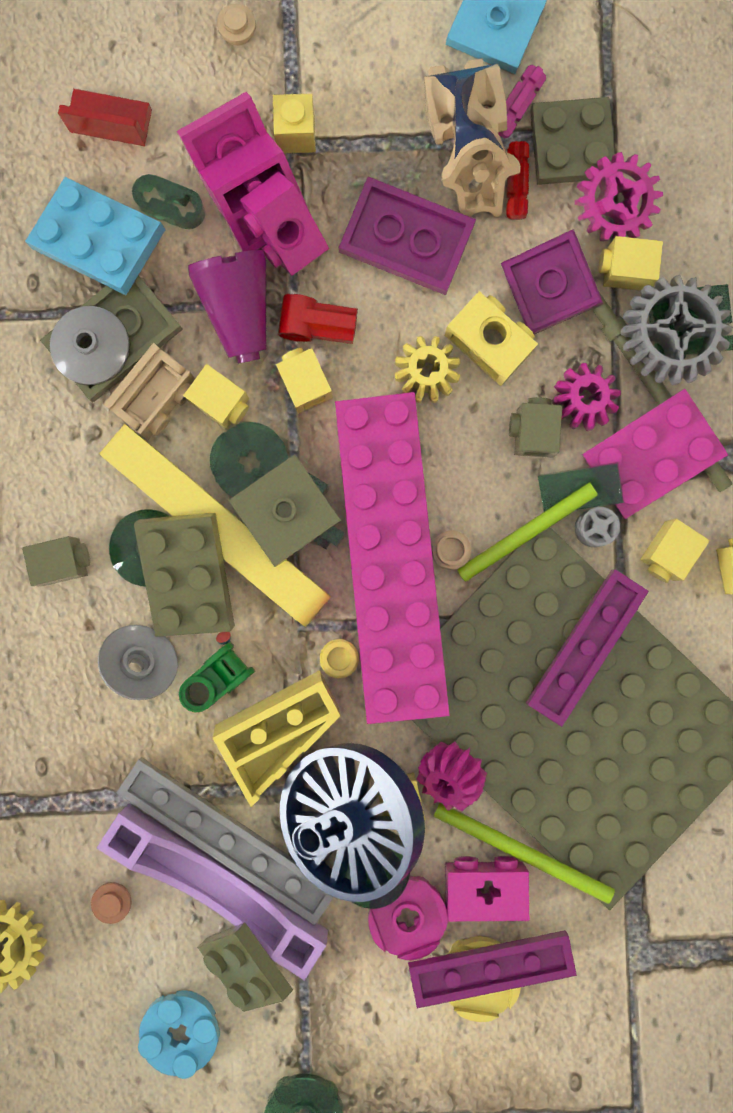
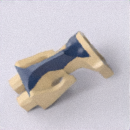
M481 58L469 60L464 65V70L449 72V68L444 65L430 67L428 76H424L425 111L436 145L443 144L445 140L454 138V147L450 160L442 172L443 186L456 191L459 213L471 217L482 211L490 212L494 217L502 216L505 180L509 176L520 173V164L514 155L506 152L498 132L507 130L506 99L500 66L498 64L486 66ZM472 179L479 182V185L474 189L469 187Z

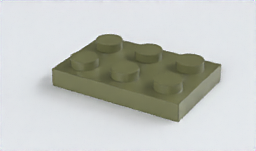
M139 275L127 295L105 286L81 306H96L113 313L122 322L128 333L130 348L124 367L112 379L96 385L76 383V385L94 403L127 376L153 343L161 348L183 330ZM53 330L40 339L49 352L50 338ZM84 336L80 340L81 348H88L92 344L91 336Z
M216 513L149 518L136 521L134 528L155 637L230 632L235 624Z

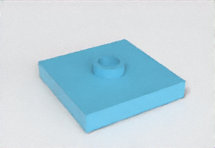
M463 0L447 36L446 45L475 58H482L489 64H498L501 69L516 75L547 0Z

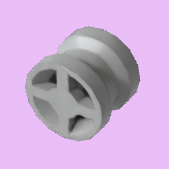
M595 507L583 512L575 523L577 539L588 547L608 545L617 538L620 532V522L617 515L606 507Z

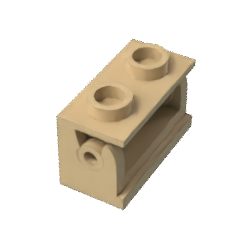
M153 343L103 405L149 440L153 434L157 436L167 427L170 422L168 415L177 404L182 406L188 401L183 395L195 378L191 372L186 371L184 367Z

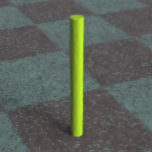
M590 482L468 561L464 566L458 568L459 575L465 582L597 497L598 493Z

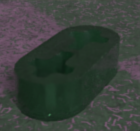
M152 174L142 175L133 184V199L140 210L147 215L183 229L196 228L205 218V207L202 199L192 189ZM153 187H155L159 196L165 200L151 198L148 203L143 193L144 191L151 192ZM190 201L195 212H187L185 217H182L179 208L173 204L186 206Z

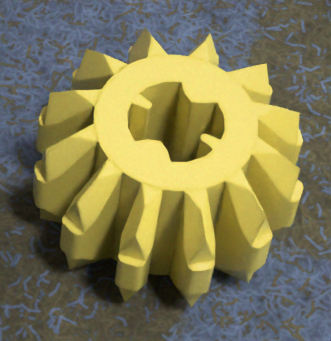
M423 336L417 337V349L411 344L406 343L403 345V352L407 357L397 356L395 359V365L403 369L395 373V381H408L403 386L402 393H410L413 389H416L415 400L418 403H421L424 393H428L430 401L436 403L438 401L437 389L442 394L449 396L452 388L448 382L457 383L460 378V374L452 370L460 365V359L456 357L447 358L451 354L453 346L448 344L441 350L438 349L440 338L437 336L433 337L431 346H426ZM425 362L433 364L432 371L437 370V372H431L429 377L421 375Z

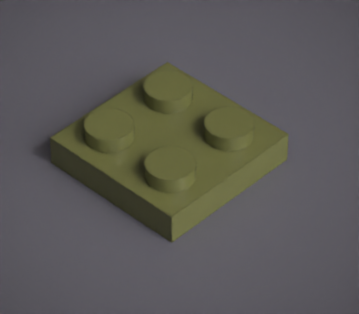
M609 97L532 103L530 114L537 185L589 181L584 173L588 168L593 166L598 169L597 161L605 156L611 162L615 152Z
M246 923L209 936L197 947L204 956L205 966L211 973L219 977L227 988V996L236 1007L241 1008L243 1012L283 1002L293 991L290 984Z

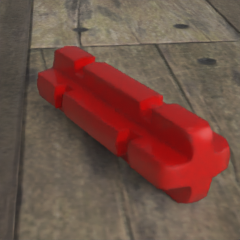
M512 141L509 144L507 153L514 155L519 161L520 173L507 178L506 197L508 198V203H506V216L511 220H522L528 214V199L526 198L529 194V144L526 141Z

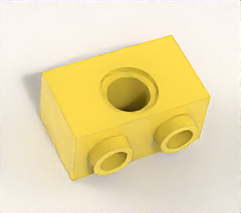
M479 291L448 324L444 336L502 386L530 356L538 343L533 340L535 336L525 324L519 321L514 323L504 314L506 311L504 306L491 295L485 297ZM488 329H495L502 335L503 342L497 345L490 344L485 340L483 332Z

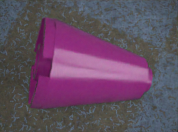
M264 251L236 252L235 256L222 258L221 255L188 265L192 284L228 358L236 357L238 364L259 360V351L266 350V258Z

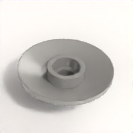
M83 306L66 313L55 325L50 338V352L54 364L64 376L79 384L96 385L112 379L124 367L129 355V337L122 322L110 311L96 306ZM84 336L92 337V344L88 348L80 347V340Z
M129 625L113 631L104 640L99 650L98 669L103 681L113 692L127 699L148 700L159 696L169 688L177 673L178 660L174 647L165 636L155 637L154 629L147 626ZM137 663L141 667V672L131 670L129 664Z

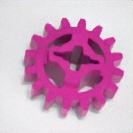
M622 152L613 155L611 162L606 156L597 161L598 169L591 166L584 172L589 181H581L576 187L584 192L583 197L575 200V205L584 206L585 210L578 216V220L589 219L591 222L587 228L589 234L598 229L601 230L600 241L608 240L612 234L613 239L615 236L626 237V234L629 238H637L640 236L639 228L645 230L653 225L648 216H654L661 211L659 207L653 205L654 200L663 196V192L654 191L653 185L660 180V177L653 176L649 178L647 172L650 170L651 164L648 162L641 167L637 166L638 155L636 154L630 156L626 162H624ZM623 173L631 176L635 181L624 178ZM599 185L601 191L597 202H595V192ZM622 193L624 200L615 204L613 197ZM641 195H642L641 207H640V210L638 211L637 205H638L639 199H640V197H641ZM601 215L613 218L615 224L606 221Z

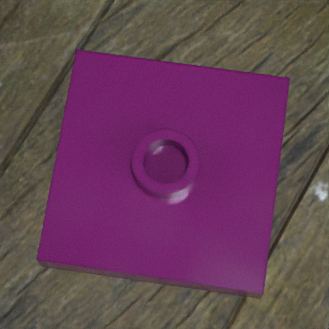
M574 229L501 263L524 324L534 335L603 304Z

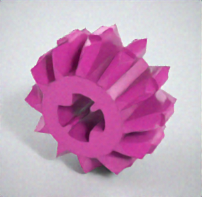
M582 363L578 367L577 372L569 368L564 372L566 381L559 380L554 386L561 395L555 396L552 399L553 405H564L561 420L568 415L572 416L570 421V428L572 429L577 428L581 421L586 431L594 429L595 421L604 426L609 422L608 414H614L619 409V406L612 400L618 398L621 395V391L609 388V385L615 381V376L609 375L606 379H603L601 377L603 367L600 365L595 367L592 373H590L587 363ZM584 390L592 394L589 399H594L588 405L581 401L584 396H579Z
M455 741L450 745L440 742L429 752H426L421 759V764L418 767L419 774L416 780L424 785L422 793L431 795L434 798V804L437 802L443 803L448 811L453 807L463 811L469 805H473L474 801H477L481 796L487 772L480 767L482 759L473 758L470 755V748L464 751L459 748Z

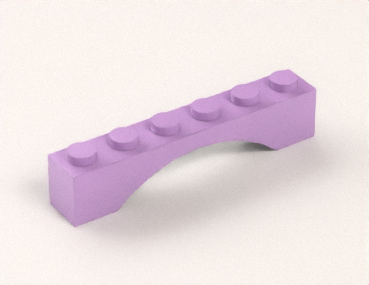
M128 804L118 813L97 847L98 850L128 869L162 881L190 895L220 914L234 926L246 923L270 958L304 981L327 945L328 929L318 923L313 925L131 804Z

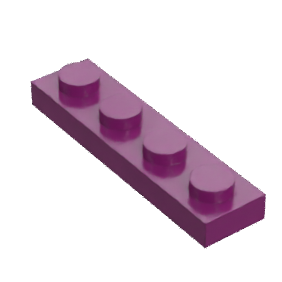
M612 569L528 698L526 704L562 727L649 591L616 569Z
M566 930L408 962L417 1008L577 976L569 935Z

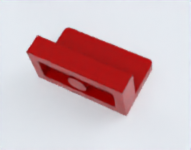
M73 88L70 106L59 105L58 114L71 133L145 147L152 108L148 102Z

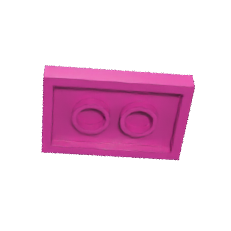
M683 389L589 449L582 456L623 519H627L728 456V453L687 390Z

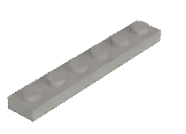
M141 757L117 791L118 795L313 925H316L333 899V896L320 890L307 879L291 856Z

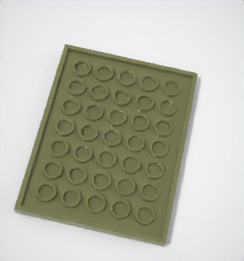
M549 527L515 549L440 627L450 716L415 719L412 721L437 745L440 742L450 745L455 741L459 748L464 751L470 748V755L473 758L482 759L480 767L487 772L483 789L557 861L615 889L614 896L609 904L599 900L610 911L733 780V701L642 614L636 611L562 727L527 705L528 698L605 580Z

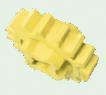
M0 900V922L8 924H0V943L6 937L8 941L4 944V949L0 950V993L8 987V984L15 990L24 982V979L29 980L37 971L35 966H38L45 957L38 950L42 949L47 943V939L37 937V933L44 927L43 924L37 923L32 925L30 922L35 912L30 910L25 915L19 913L21 903L16 902L10 909H7L5 900Z

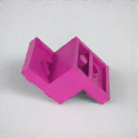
M247 92L177 131L211 199L227 221L242 251L257 250L266 245L262 236L256 238L246 225L243 217L248 213L240 199L278 171L296 186L306 205L284 152L267 133L252 97ZM286 222L280 225L277 232L285 227Z

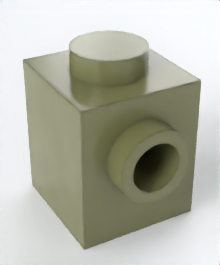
M534 397L528 398V403H522L517 409V413H511L509 437H515L514 455L553 458L559 453L562 405H551L552 400L549 398Z

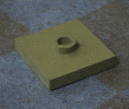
M295 454L228 500L274 567L341 522V519Z

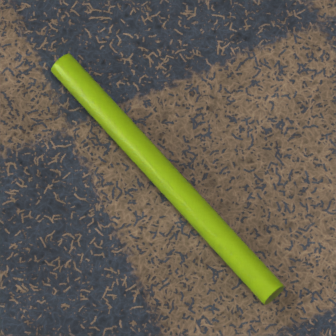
M439 803L433 817L607 904L611 902L614 896L615 889L453 808L448 811L443 803Z

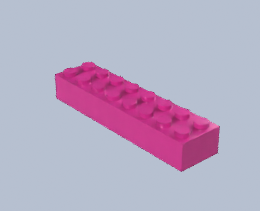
M415 392L335 401L367 724L450 716Z

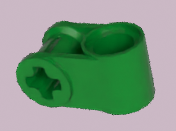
M231 641L203 663L204 665L181 685L179 700L188 711L195 713L203 712L225 694L231 693L255 672L253 667H247L233 651L234 644ZM224 660H225L226 663L231 667V669L235 672V674H234V673L229 669V667L224 663ZM200 682L207 686L209 698L206 703H195L191 699L189 690L193 683Z

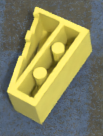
M319 670L215 725L212 738L250 807L260 799V795L276 779L278 780L287 771V768L302 752L305 753L340 717L338 703Z

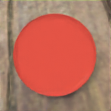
M221 632L216 637V641L222 645L227 644L231 640L230 632Z

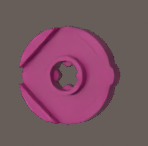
M406 876L386 895L371 900L368 912L369 930L374 942L384 952L388 951L390 954L397 955V958L403 960L423 958L437 948L447 928V909L443 897L424 877ZM409 908L410 911H417L419 914L414 918L413 926L407 927L405 922L398 923L396 917L401 915L402 909Z

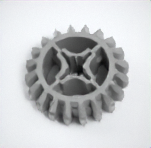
M676 275L671 279L670 284L664 277L659 278L655 282V288L651 285H646L641 290V296L633 297L630 301L632 310H627L623 315V319L629 325L621 329V335L632 338L623 345V350H635L636 355L630 359V364L635 365L642 361L645 366L641 370V375L647 376L654 370L656 371V383L663 382L667 375L671 385H678L682 378L687 383H692L697 380L698 374L702 376L709 374L712 371L711 364L717 365L723 360V356L719 351H725L730 345V342L723 336L731 333L733 326L722 323L730 315V310L719 311L717 306L722 302L723 296H716L714 299H711L708 296L711 291V285H705L699 290L697 289V277L690 278L684 286L681 275ZM668 302V310L665 312L664 319L657 320L654 324H647L651 308ZM688 308L695 312L699 319H696L693 316H691V314L688 311ZM674 324L675 330H670L669 327ZM677 331H682L683 334L677 337ZM704 337L703 345L695 358L684 360V352L688 349V341ZM651 341L657 342L663 347L665 356L653 346Z

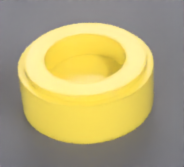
M331 640L321 650L320 665L324 672L333 678L348 677L358 666V651L348 640Z

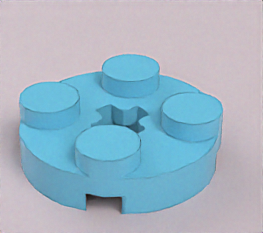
M188 990L177 991L176 994H169L165 997L163 995L157 998L147 1009L140 1024V1041L138 1043L140 1055L154 1069L163 1074L177 1076L181 1079L193 1076L197 1070L203 1068L210 1061L219 1041L220 1029L212 1004L203 996ZM180 1024L184 1025L187 1028L185 1035L189 1039L186 1041H176L172 1038L173 1034L169 1032V1028L177 1029Z

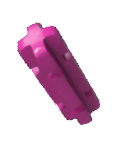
M532 64L527 66L520 77L522 83L518 81L507 97V130L498 132L499 136L503 138L511 136L517 126L515 121L519 122L534 100L536 96L534 91L538 92L546 81V75L541 67H536Z

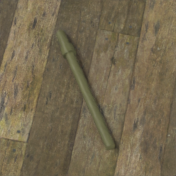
M600 294L603 304L592 310L604 326L601 330L609 342L614 341L630 363V359L636 355L635 350H623V345L632 339L621 335V329L627 324L621 316L616 317ZM642 361L635 365L630 364L658 405L672 397L663 382L656 383V372L654 370L647 376L641 375V370L645 364ZM718 462L704 470L719 492L724 491L733 484Z

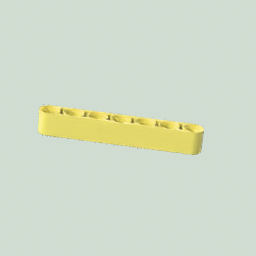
M124 424L99 453L172 516L216 513L223 559L303 626L307 627L331 598L328 593L289 560H285L274 567L251 532L239 518L128 425Z

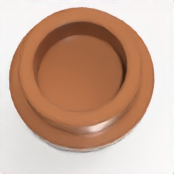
M115 882L100 886L91 899V909L94 916L107 924L122 921L129 913L132 905L129 891L123 885Z

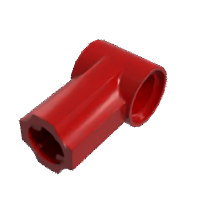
M286 294L283 296L278 336L296 342H310L312 339L353 344L358 308L318 303L316 299L309 296Z

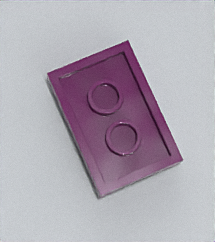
M367 177L339 245V253L446 295L476 219Z

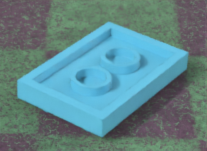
M64 177L25 242L31 249L127 295L165 232V228L161 222Z

